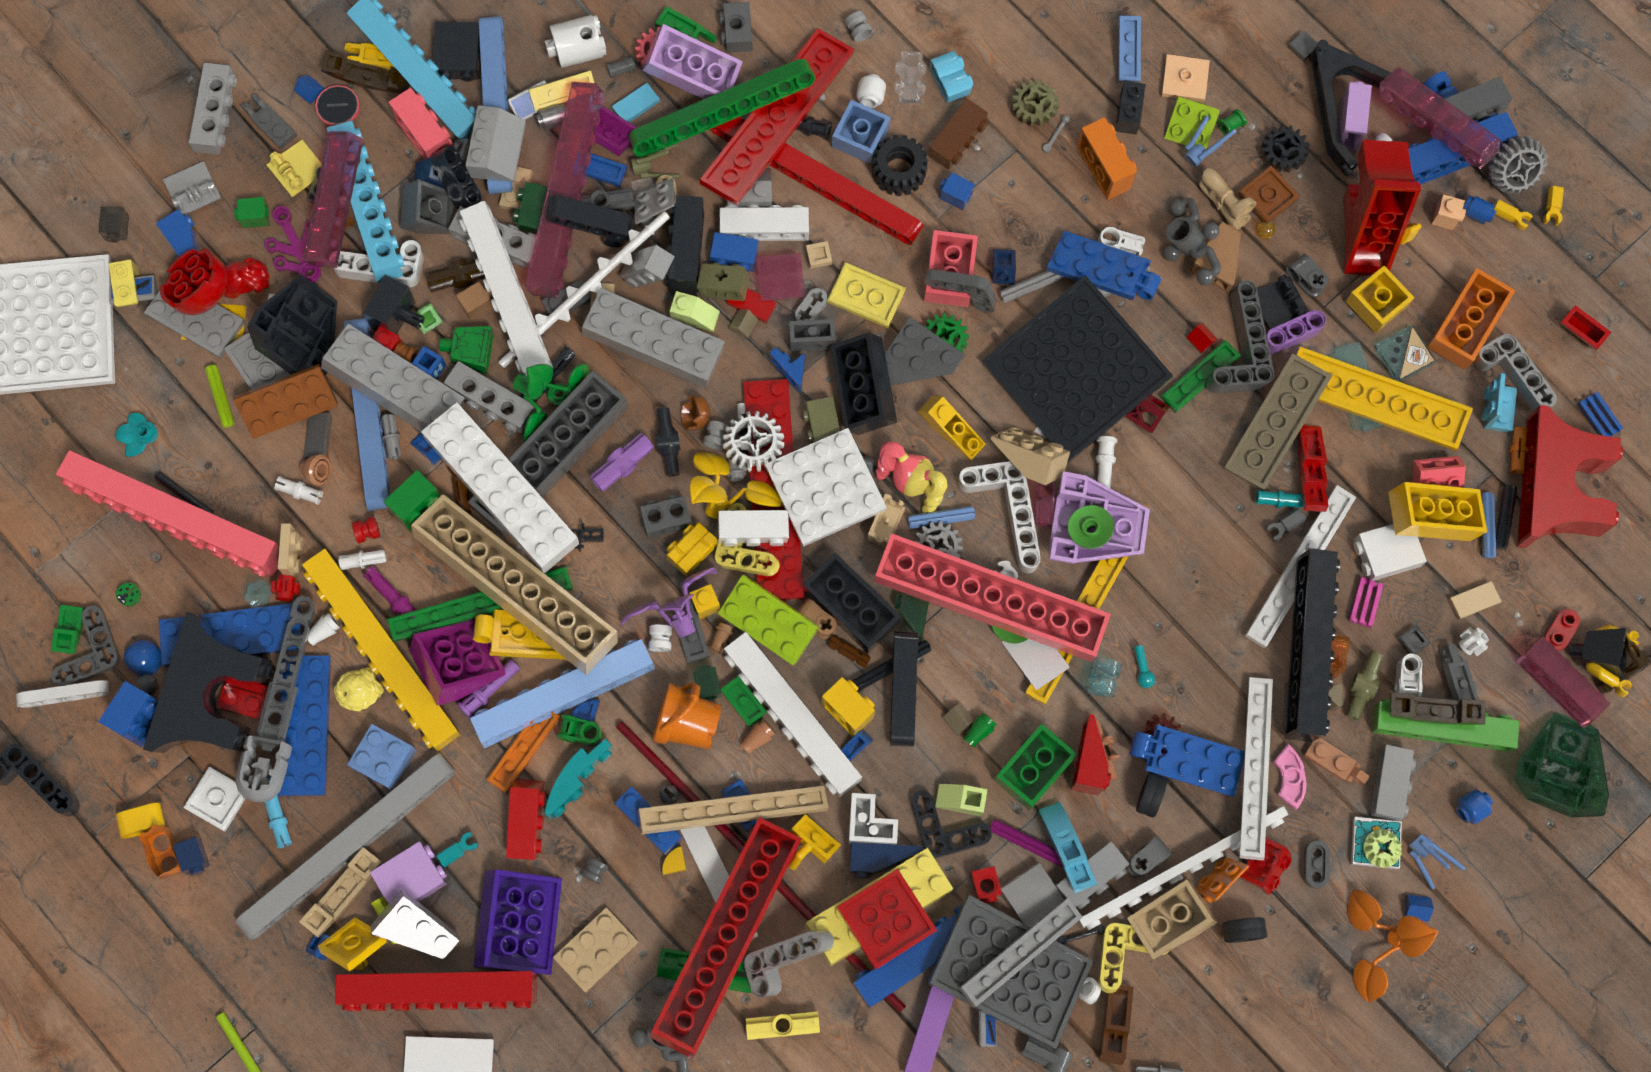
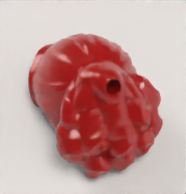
M249 257L243 262L233 261L225 266L228 274V284L223 295L224 297L236 299L241 294L252 291L261 293L264 289L269 288V273L266 266L260 260H254L252 257Z

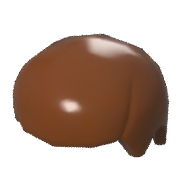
M689 396L688 399L690 401L682 404V425L686 430L702 429L710 418L709 404L704 397Z

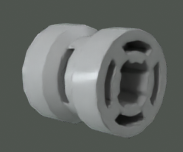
M863 11L852 13L845 20L847 28L852 31L851 35L855 42L863 41L873 33L871 25L866 22L867 17Z
M708 421L706 428L708 435L704 436L703 445L711 449L723 450V444L726 443L723 440V435L727 434L725 428L728 425L718 421Z

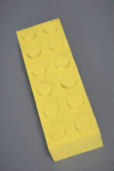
M928 848L806 922L804 927L807 932L827 930L832 934L834 939L833 947L829 951L821 953L829 968L861 948L836 907L867 887L899 869L923 909L953 890V887Z

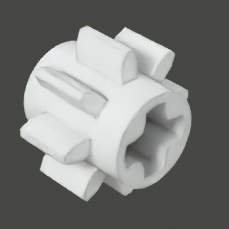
M1469 627L1459 635L1462 638L1459 645L1468 655L1475 653L1476 656H1479L1488 648L1486 643L1489 639L1480 628L1473 630Z

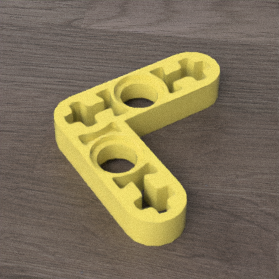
M735 503L728 509V511H749L740 503ZM718 543L715 560L722 568L764 576H772L779 570L780 564L778 559L770 553L741 548L743 543H737V546L731 547ZM729 554L731 557L736 558V562L729 558L724 561L722 557ZM752 556L751 564L743 566V558ZM769 560L772 562V566L767 568L759 564V561L761 563H768Z
M1112 923L1105 929L1098 979L1103 992L1113 993L1120 987L1125 949L1149 953L1144 944L1137 945L1133 942L1132 935L1136 932L1132 925ZM1113 930L1117 931V935H1121L1117 938L1115 946H1111L1113 936L1109 935ZM1109 952L1116 953L1119 957L1118 963H1109L1106 959V954ZM1109 970H1114L1112 981L1116 983H1113L1110 987L1108 982L1104 980L1109 976Z

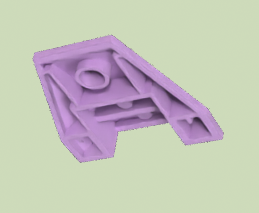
M1063 471L1054 506L1049 540V560L1075 564L1144 554L1150 509L1086 475ZM1089 505L1104 508L1111 514L1114 521V533L1111 539L1105 545L1094 549L1078 546L1073 542L1068 532V522L1072 514L1079 508ZM1095 528L1088 529L1089 533H1093L1096 531Z

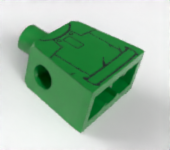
M491 326L457 327L454 330L453 339H440L439 351L451 352L450 359L454 365L459 361L477 372L488 374L494 339L493 329Z

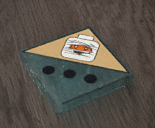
M1413 324L1374 345L1376 352L1394 380L1402 382L1436 363L1435 357Z

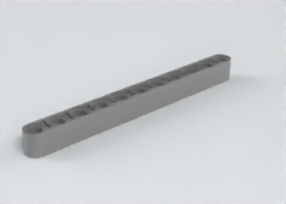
M441 754L432 757L239 916L235 921L237 926L249 941L258 938L349 863L362 847L367 848L455 774V770Z

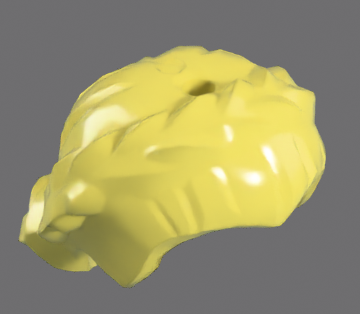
M370 667L346 672L340 676L334 687V694L339 705L350 711H361L368 708L384 692L381 683L376 680L375 674Z

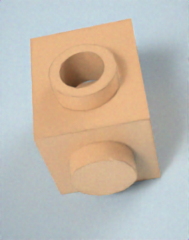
M1443 194L1436 205L1431 224L1453 230L1458 222H1462L1465 217L1466 209H1463L1465 200Z

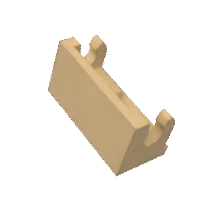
M885 494L883 497L887 510L876 514L867 541L884 548L887 546L891 533L895 534L905 510L903 501H893L892 497L888 494Z

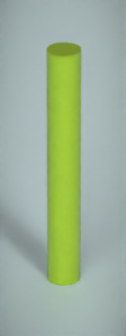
M223 1012L216 1017L218 1023L248 1071L261 1072L225 1013Z

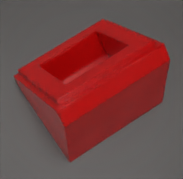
M1204 324L1197 325L1186 337L1201 354L1218 341Z

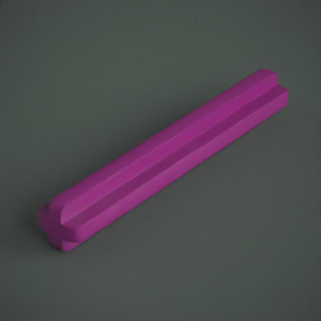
M997 819L992 821L990 825L992 833L1063 868L1059 856L1053 847Z

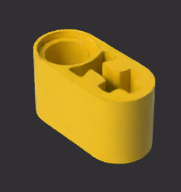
M151 803L116 814L121 839L139 836L140 833L148 832L152 825L165 826L161 803Z

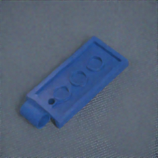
M1067 231L1063 232L1047 266V271L1075 281L1080 280L1086 275L1098 289L1129 300H1133L1136 293L1144 300H1152L1161 282L1159 275L1153 272H1146L1151 260Z
M1156 725L1153 736L1134 731L1129 755L1147 759L1144 771L1235 797L1245 751Z

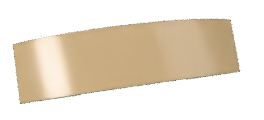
M362 847L347 865L346 871L318 904L315 903L299 923L315 936L319 937L353 902L371 879L370 872L378 868L382 862Z

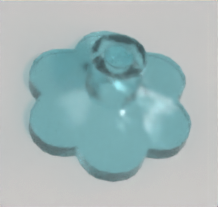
M262 579L250 582L246 587L247 591L244 593L243 598L253 608H257L259 605H266L269 602V596L272 594L270 592L271 587Z

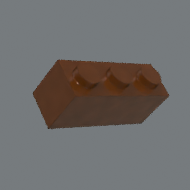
M966 99L929 146L928 157L948 170L953 164L956 166L963 157V151L966 148L970 149L976 140L974 137L977 133H982L988 125V112L969 99Z

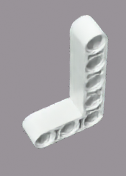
M1011 461L964 468L958 479V486L961 491L973 493L1004 488L1018 567L1024 573H1033L1040 563V551L1026 477L1022 475ZM1008 471H1017L1019 477H1010ZM993 473L997 479L990 481L985 475ZM966 476H970L974 479L975 482L973 484H967L964 482L963 478ZM1015 491L1020 492L1023 498L1020 500L1015 499L1012 493ZM1023 513L1027 520L1019 521L1015 515ZM1027 535L1030 537L1031 542L1023 543L1019 537ZM1031 557L1034 559L1035 564L1027 565L1023 558Z

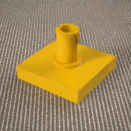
M355 917L318 945L321 954L346 970H362L364 967L361 962L366 967L368 965L366 958L387 941L385 938L371 934L370 926Z

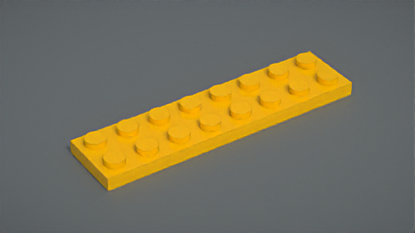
M1303 347L1299 348L1297 356L1332 375L1318 402L1448 449L1458 450L1473 408Z

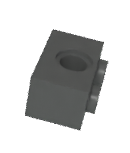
M750 2L724 3V12H720V23L725 25V31L721 32L722 45H726L727 53L753 51ZM733 26L741 27L739 29H732Z
M834 319L789 321L790 351L831 349L830 345L836 342Z

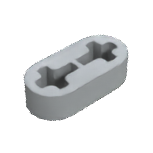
M815 288L807 294L795 312V321H802L800 314L805 315L808 310H810L809 320H816L827 304V294L823 289ZM813 296L816 298L818 296H821L822 302L817 301L816 304L812 306L814 299Z

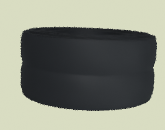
M1151 772L1147 774L1137 802L1136 812L1152 818L1156 816L1167 786L1166 777Z
M1262 917L1237 919L1222 923L1225 943L1247 942L1267 938L1266 923Z

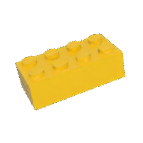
M1404 482L1388 492L1395 535L1472 541L1487 533L1480 489Z

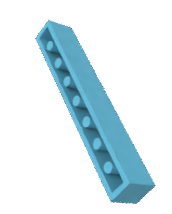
M359 0L347 12L350 18L417 93L421 94L426 103L459 139L469 138L473 132L477 110L473 106L468 107L465 104L467 100L460 91L457 90L455 92L451 88L453 83L444 74L442 76L439 75L437 72L438 66L431 59L427 61L423 57L425 52L417 44L413 45L409 41L411 36L403 28L399 30L396 27L397 21L391 14H385L381 10L384 6L378 0Z

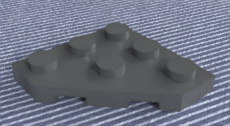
M909 317L885 353L890 384L893 386L954 374L966 355Z

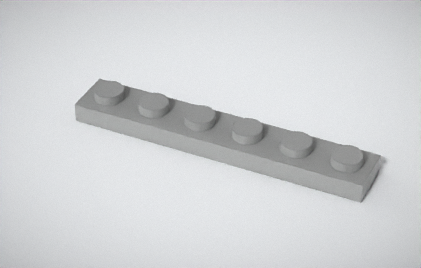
M1065 898L964 982L959 989L973 1007H977L1082 918L1081 914L1070 899Z

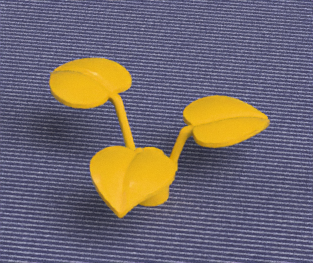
M698 452L694 455L693 464L700 472L707 475H715V483L708 477L695 476L692 478L689 486L692 504L708 502L705 513L709 517L718 519V512L724 511L725 508L730 509L731 505L744 493H746V498L753 503L774 507L783 506L774 488L760 481L748 482L747 488H742L728 501L726 491L719 486L720 475H728L730 472L728 462L723 457L711 452Z

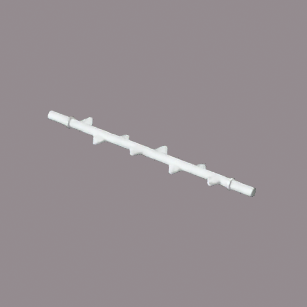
M663 211L648 226L646 225V228L641 232L631 229L628 232L630 242L611 260L599 257L597 260L600 270L579 289L568 286L566 288L568 299L549 316L535 315L540 335L558 319L569 322L571 320L569 309L589 291L599 293L600 288H602L600 281L620 263L632 265L631 253L649 236L654 235V232L670 218L668 214ZM509 351L498 362L505 368L517 357L516 353Z

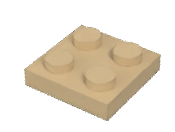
M281 524L278 570L283 575L293 576L297 580V573L301 572V560L298 558L299 551L303 549V538L300 537L291 524Z

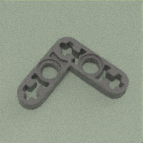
M935 269L927 270L924 280L926 285L939 289L969 293L977 310L985 313L994 312L997 299L990 282L986 278Z
M88 606L81 615L93 652L56 667L51 676L53 682L58 686L81 683L111 671L120 664V655L104 611L99 607ZM92 612L99 614L96 616L99 627H96L95 623L89 619L92 617ZM99 632L107 634V639L102 644H97L95 641V637ZM99 649H106L109 655L114 656L110 659V664L105 661L103 662L106 659V654L103 650L99 651ZM84 662H91V671L86 674L81 673V665ZM63 671L67 674H70L75 671L78 675V677H76L74 674L66 676L65 682L59 679L62 676L61 672Z

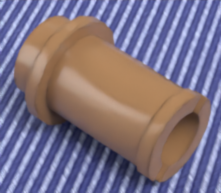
M719 623V626L715 627L717 631L709 649L723 654L729 635H732L733 632H731V626Z

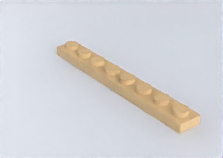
M824 786L640 808L638 809V817L642 835L758 820L759 817L768 819L827 811L829 807Z

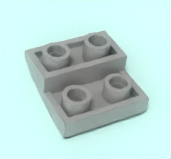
M1039 862L1000 887L1003 896L1009 906L1015 911L1021 923L1029 927L1033 926L1064 900Z

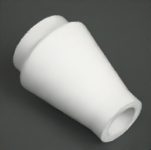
M331 613L322 615L310 629L309 643L314 646L316 643L338 633L337 630L341 627L339 622Z

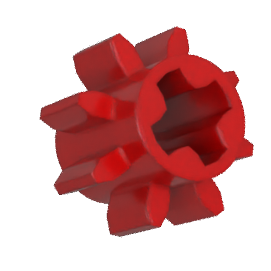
M278 575L277 581H271L270 592L276 594V600L289 602L293 601L294 595L299 596L301 585L295 582V577Z

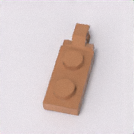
M1322 738L1313 741L1304 754V757L1343 782L1351 783L1353 780L1363 786L1370 777L1360 770L1362 765L1357 763L1356 760Z

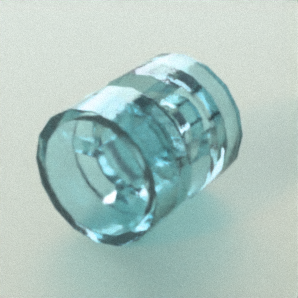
M1096 657L1091 664L1090 671L1092 675L1088 676L1085 690L1102 697H1114L1117 688L1115 679H1118L1120 676L1122 664L1112 659Z

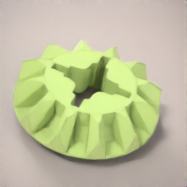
M1376 830L1366 837L1363 846L1364 854L1373 865L1382 868L1390 867L1398 862L1402 854V843L1399 842L1396 834L1388 830ZM1389 842L1387 847L1388 854L1383 852L1377 855L1380 849L1378 843L1384 844Z

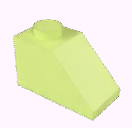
M678 291L675 293L670 309V318L688 326L713 333L720 314L718 309L702 299Z

